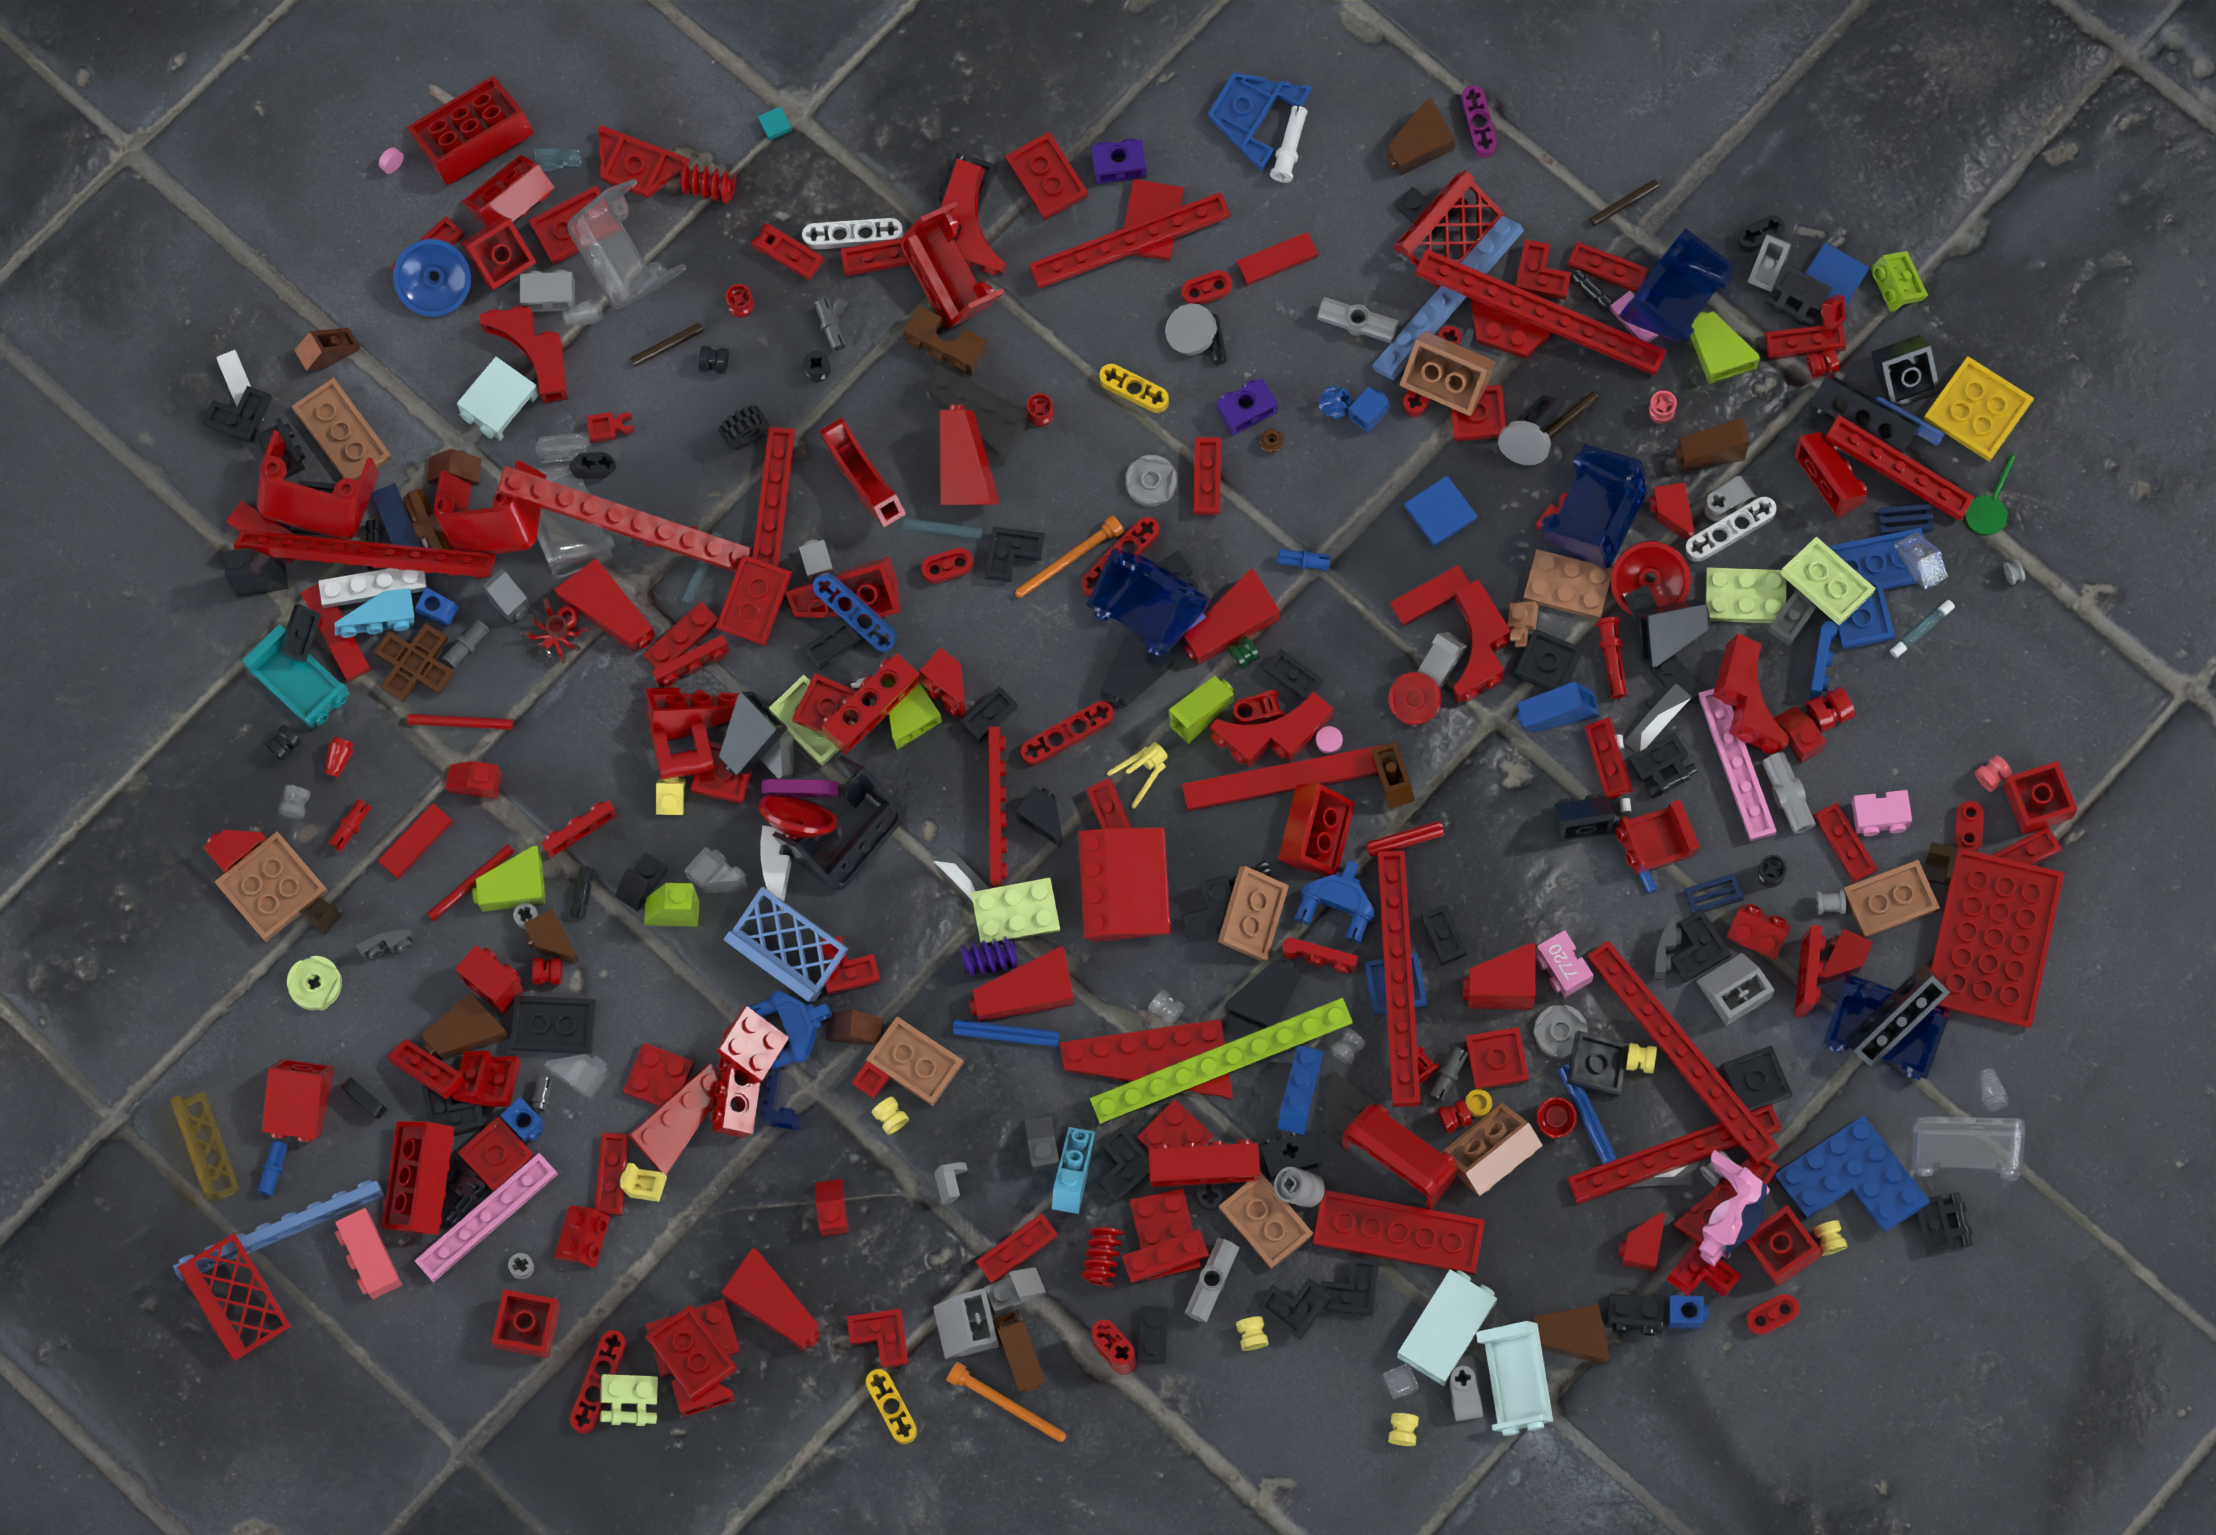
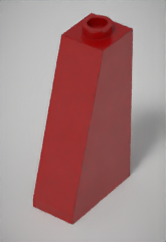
M949 405V410H940L941 505H999L998 494L974 410H965V405Z
M597 559L591 561L554 589L561 603L573 607L579 615L634 652L648 647L653 642V638L656 637L653 627Z
M1253 568L1205 615V619L1195 625L1184 636L1185 646H1183V650L1190 661L1194 659L1199 666L1228 650L1229 646L1240 643V639L1244 636L1249 638L1280 620V610Z
M1064 947L1056 948L974 989V999H969L972 1015H977L979 1022H986L1074 1005Z
M752 1248L721 1292L723 1297L805 1352L808 1346L812 1348L820 1338L821 1334L818 1333L820 1331L818 1323L762 1255Z

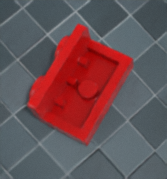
M1742 904L1726 938L1776 960L1792 926L1787 924L1786 919L1778 915H1772L1771 917L1762 913L1763 910L1754 904Z
M569 1205L554 1257L561 1261L582 1263L588 1267L595 1268L610 1217L595 1208Z

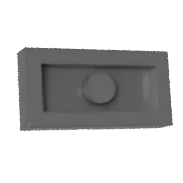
M1796 589L1767 632L1790 646L1817 609V606Z

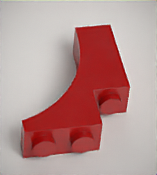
M957 159L941 207H944L955 201L958 205L950 214L956 219L958 227H961L956 244L969 268H972V265L975 264L981 266V271L994 276H996L997 272L1004 274L1007 263L1000 259L989 246L979 221L978 196L985 169Z
M516 306L512 310L504 311L491 309L486 313L480 314V324L484 333L509 341L518 347L530 360L537 373L539 394L543 403L569 400L564 348L560 333L546 331L536 335L535 318L531 307Z
M842 417L819 431L839 471L852 484L861 504L883 527L906 515L896 493L887 485L869 461Z
M1479 580L1455 592V602L1465 617L1471 637L1469 663L1462 677L1453 687V697L1458 704L1464 700L1465 702L1472 701L1479 695L1480 691L1487 687L1489 690L1497 687L1504 678L1505 670L1492 649L1497 651L1505 647L1509 643L1511 630Z
M1738 633L1726 644L1713 697L1721 700L1726 705L1736 707L1729 734L1737 737L1742 742L1761 748L1765 753L1776 754L1788 745L1790 736L1773 719L1760 692L1757 667L1762 644Z
M1312 692L1292 712L1267 723L1239 725L1216 719L1210 725V738L1218 747L1223 748L1224 746L1232 752L1230 755L1238 764L1242 765L1244 763L1249 768L1270 746H1273L1271 749L1281 759L1286 757L1291 762L1333 717V708L1315 692Z

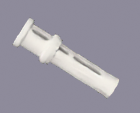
M1297 106L1291 108L1282 146L1275 154L1277 160L1275 167L1271 169L1270 176L1279 182L1288 183L1293 179V165L1298 161L1296 150L1308 112L1307 109L1299 106L1298 112Z

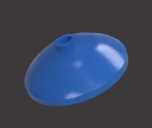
M424 239L411 244L401 253L395 264L393 281L399 298L409 309L424 316L436 317L454 311L464 302L471 287V270L465 256L454 245L440 239ZM432 271L438 272L439 279H432L430 273Z

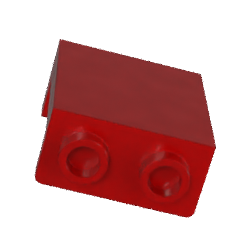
M1680 799L1670 802L1665 809L1628 819L1627 816L1622 817L1615 828L1616 837L1620 843H1623L1626 850L1625 858L1627 864L1633 868L1635 874L1694 857L1700 849Z

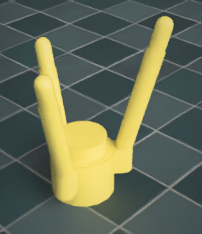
M1153 742L1148 748L1144 747L1139 753L1107 772V775L1111 776L1132 763L1134 764L1126 770L1127 774H1130L1141 765H1144L1149 770L1154 768V771L1131 804V808H1136L1158 774L1166 767L1163 762L1168 758L1167 753L1159 744Z

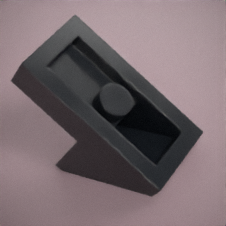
M645 852L633 870L627 868L615 897L637 912L668 871V867Z

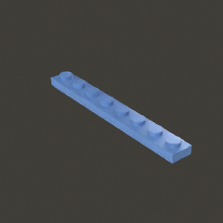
M1502 216L1461 264L1487 274L1523 233L1524 230L1521 224ZM1441 286L1373 363L1372 366L1375 372L1394 381L1406 367L1415 340L1424 331L1434 335L1466 296Z
M368 1180L357 1185V1189L348 1193L347 1191L338 1192L329 1201L324 1203L321 1201L314 1202L308 1205L305 1211L298 1214L296 1212L285 1214L280 1218L281 1221L274 1224H261L255 1228V1232L247 1235L241 1233L237 1237L248 1254L380 1199L385 1195L378 1181L372 1182V1180ZM233 1241L222 1247L220 1258L227 1260L237 1258L238 1249ZM218 1249L209 1255L217 1257ZM194 1255L185 1256L179 1260L178 1264L173 1265L176 1276L181 1281H183V1278L177 1267L195 1257ZM204 1257L197 1261L195 1265L200 1273L214 1268L216 1260ZM219 1261L218 1266L224 1264L225 1262Z

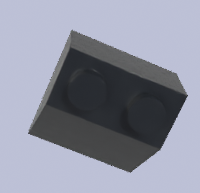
M1920 334L1871 352L1876 376L1889 402L1899 407L1941 392L1931 345Z
M1592 794L1586 796L1583 800L1574 801V798H1565L1554 804L1553 814L1558 842L1612 834L1615 818L1608 796L1601 797L1600 794Z

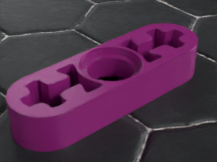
M1468 86L1462 92L1461 104L1473 150L1477 156L1488 158L1495 153L1497 140L1485 94L1478 86ZM1469 95H1474L1477 98V109L1473 110L1472 101L1468 100ZM1481 116L1486 120V124L1483 127H1476L1472 124V119ZM1482 134H1485L1486 143L1489 144L1488 149L1480 146Z
M766 779L762 780L761 795L763 796L786 795L792 797L832 798L838 797L839 782L832 780Z

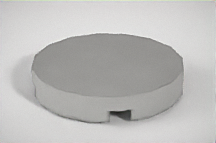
M1186 304L1172 312L1167 320L1166 338L1174 350L1193 356L1202 353L1210 347L1214 334L1216 335L1217 325L1214 316L1208 309L1200 304Z
M1514 421L1509 423V426H1504L1501 430L1498 445L1501 452L1513 462L1522 465H1536L1548 457L1551 441L1549 435L1546 432L1540 431V427L1527 421Z
M1158 455L1142 456L1133 462L1126 472V489L1129 496L1141 505L1159 506L1166 503L1176 491L1177 473L1166 458Z
M1568 1005L1549 1006L1540 1013L1535 1021L1533 1034L1537 1046L1543 1053L1552 1058L1565 1059L1571 1057L1575 1032L1579 1030L1588 1033L1586 1019L1578 1010Z

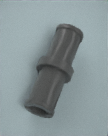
M829 298L816 301L814 307L821 321L820 328L827 336L831 351L835 352L836 350L844 349L847 344L839 328L841 323L839 318H836Z
M476 620L474 625L463 636L460 635L456 639L457 643L442 657V660L450 668L455 669L457 664L468 653H472L475 650L474 646L489 632L488 627L480 620Z
M1453 1046L1444 1066L1440 1067L1437 1071L1439 1075L1428 1092L1430 1097L1433 1096L1437 1101L1444 1102L1453 1082H1457L1459 1078L1457 1074L1466 1057H1468V1053Z

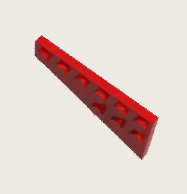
M1221 1019L1060 1042L1064 1071L1090 1076L1109 1077L1119 1081L1136 1080L1225 1044ZM1229 1073L1185 1090L1197 1092L1201 1095H1214L1233 1100Z

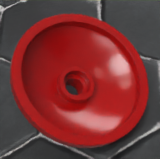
M1658 541L1636 543L1622 552L1612 568L1611 589L1614 598L1619 606L1630 615L1632 613L1623 594L1644 584H1648L1657 606L1683 602L1686 600L1690 590L1691 577L1689 567L1683 556L1668 544ZM1653 573L1655 579L1647 581L1645 579L1646 574Z
M786 795L765 796L760 800L758 806L763 818L775 829L791 839L814 838L826 835L835 830L838 822L836 816L828 809L797 797Z

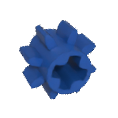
M1336 385L1325 388V392L1320 394L1319 407L1325 415H1333L1334 419L1345 416V412L1351 406V396L1343 387L1338 389Z

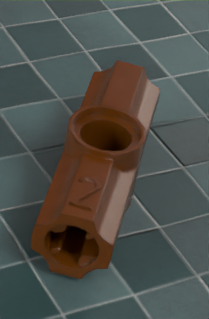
M415 489L408 492L403 498L408 512L413 519L412 525L420 543H423L425 548L451 550L424 489Z

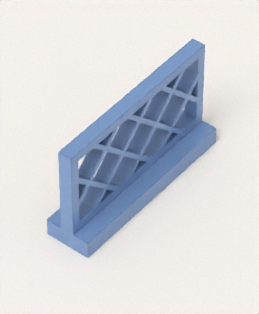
M765 887L760 888L734 929L729 931L724 938L725 942L808 1002H814L822 993L820 992L849 949ZM764 896L772 901L774 912L760 914L759 903ZM778 906L784 910L778 911ZM779 914H791L794 919L795 928L782 930ZM774 916L777 931L764 933L761 918ZM756 919L758 935L749 936L742 931L748 920ZM799 921L802 922V923H803L804 925H806V926H800V925H799ZM810 928L815 933L816 943L803 945L800 930ZM796 931L798 946L785 949L782 933ZM777 934L780 950L770 951L766 948L765 936ZM820 936L824 938L826 941L821 942ZM754 938H760V943ZM832 944L839 949L833 959L824 961L822 945ZM817 946L819 962L806 964L804 948ZM799 950L801 965L794 967L789 965L786 952ZM781 953V958L775 954ZM820 965L822 976L817 984H815L808 977L807 967ZM801 968H802L803 974L800 973V972H799L798 970H796V969H801Z

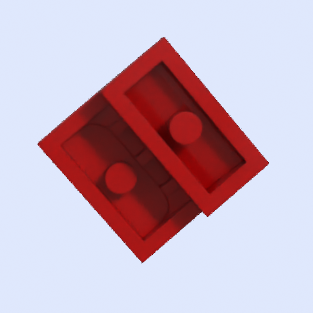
M464 1051L459 1073L464 1076L465 1082L452 1094L453 1099L483 1106L510 1107L521 1064L518 1056L492 1057L489 1051Z

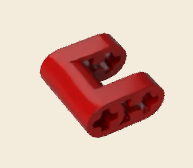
M704 722L690 725L695 750L670 754L665 730L651 732L661 780L714 770Z
M1105 1319L1097 1321L1092 1327V1338L1096 1351L1117 1374L1128 1375L1135 1369L1136 1365L1132 1344L1111 1321ZM1110 1336V1342L1105 1337Z

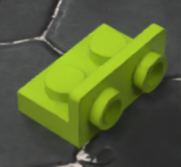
M1907 251L1883 255L1871 267L1873 277L1890 312L1897 311L1903 304L1923 301L1928 296Z

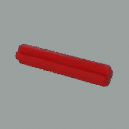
M1440 821L1372 840L1366 843V849L1369 856L1374 857L1381 851H1394L1442 837L1444 835L1443 825Z

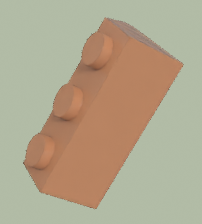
M1424 331L1415 340L1399 386L1471 416L1488 385L1496 361Z
M1501 1103L1440 1153L1445 1151L1455 1158L1456 1162L1454 1164L1457 1166L1459 1178L1467 1187L1481 1196L1484 1192L1489 1191L1505 1175L1510 1174L1525 1159L1531 1157L1543 1145L1529 1122L1504 1103Z

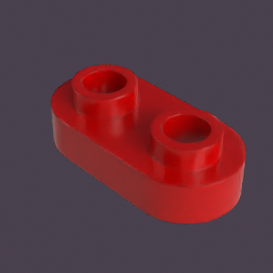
M1221 270L1187 280L1182 286V299L1186 304L1203 305L1224 298L1231 292L1232 280L1228 273ZM1216 284H1222L1223 288L1216 289L1214 286ZM1192 292L1199 293V296L1191 297L1190 294Z
M955 548L935 554L923 561L921 566L922 575L927 582L933 584L961 577L972 570L973 558L971 553L964 548ZM961 560L965 564L962 567H958L955 565L956 562ZM933 568L940 570L938 574H932L930 571Z
M1966 801L1958 807L1954 833V846L1957 848L1977 852L1982 844L1984 811L1977 802ZM1972 810L1975 816H1967L1966 811ZM1971 836L1973 838V842H1966L1964 840V837Z
M1779 1295L1753 1308L1747 1316L1746 1325L1753 1334L1759 1336L1766 1335L1795 1320L1799 1313V1303L1791 1295ZM1787 1306L1789 1313L1782 1314L1779 1308ZM1756 1318H1762V1319H1764L1765 1325H1764V1326H1758V1325H1756L1755 1319H1756Z

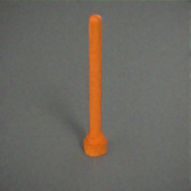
M1114 515L1104 520L1105 524L1101 526V530L1015 590V595L1018 598L1024 597L1106 538H1117L1125 531Z
M957 1361L951 1369L946 1381L955 1386L957 1384L960 1386L965 1385L1059 1442L1065 1440V1432L970 1376V1372L966 1370L967 1367Z

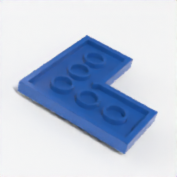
M1922 528L1828 546L1876 588L1874 593L1840 626L1835 622L1842 650L1894 640L1895 635L1883 590L1931 581L1934 578Z
M1864 1115L1774 1174L1776 1181L1806 1220L1852 1191L1883 1233H1886L1929 1204L1927 1196Z

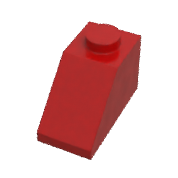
M1685 483L1654 487L1652 496L1648 497L1650 512H1655L1656 521L1688 541L1694 535V528Z
M1796 706L1773 718L1790 736L1788 746L1800 764L1824 750L1825 738L1813 720Z
M475 761L451 764L445 791L497 800L503 774L499 766Z
M223 830L220 834L215 833L207 840L204 849L219 868L226 873L267 839L262 832Z
M842 1179L815 1183L819 1230L822 1237L849 1233Z
M1658 1213L1629 1232L1626 1241L1621 1240L1618 1257H1623L1622 1266L1651 1272L1655 1271L1666 1213Z
M677 1380L671 1381L680 1413L683 1417L736 1401L733 1391L719 1383L692 1401Z

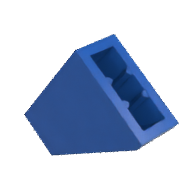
M1577 682L1569 683L1517 703L1519 712H1517L1518 721L1522 727L1531 732H1538L1600 716L1594 691Z

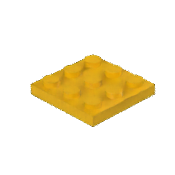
M1967 356L1923 420L1990 462L2029 408L2034 398Z

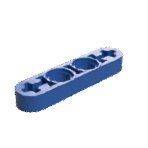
M822 573L813 582L814 593L872 646L883 652L889 651L895 646L898 636L894 628L831 573ZM828 580L831 583L829 585V588L832 591H830L829 589L823 591L821 589L823 585L822 582H826ZM839 589L841 592L832 600L830 597ZM840 597L850 598L852 601V608L850 610H844L839 606ZM866 614L870 616L872 625L868 628L862 627L858 621L860 615ZM877 624H878V625L880 626V628H879L877 631H878L880 634H878L877 632H875V633L873 634V636H872V635L870 634V632H871V631L877 626ZM887 633L890 636L888 639L890 643L885 642L882 644L880 642L881 635Z

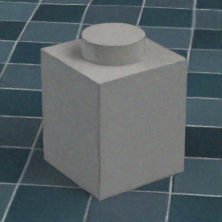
M810 540L804 543V546L799 547L809 583L815 581L822 573L834 574L824 540Z

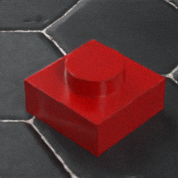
M1833 295L1822 303L1821 316L1824 328L1834 329L1846 320L1844 295Z
M867 1061L852 1081V1085L875 1100L890 1079V1076Z

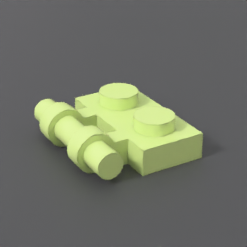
M603 1374L601 1376L600 1403H611V1411H601L600 1421L611 1422V1425H620L621 1423H636V1426H645L646 1423L656 1424L657 1413L646 1412V1405L657 1404L658 1377ZM621 1404H636V1412L621 1411Z

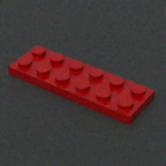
M1325 1190L1320 1202L1313 1245L1455 1272L1459 1270L1465 1274L1475 1275L1485 1220Z

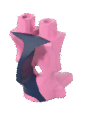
M1714 1150L1711 1154V1163L1715 1166L1714 1170L1729 1180L1738 1194L1719 1204L1712 1212L1708 1225L1703 1227L1704 1241L1699 1247V1250L1702 1252L1700 1257L1712 1266L1716 1265L1721 1256L1728 1259L1730 1252L1734 1248L1750 1239L1756 1232L1764 1215L1763 1201L1770 1192L1768 1186L1752 1174L1749 1169L1740 1167Z

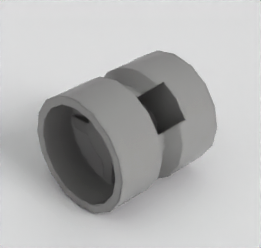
M1286 1167L1277 1174L1274 1182L1275 1194L1280 1200L1287 1203L1311 1208L1316 1206L1324 1196L1325 1186L1322 1178L1316 1173L1303 1171L1299 1168Z

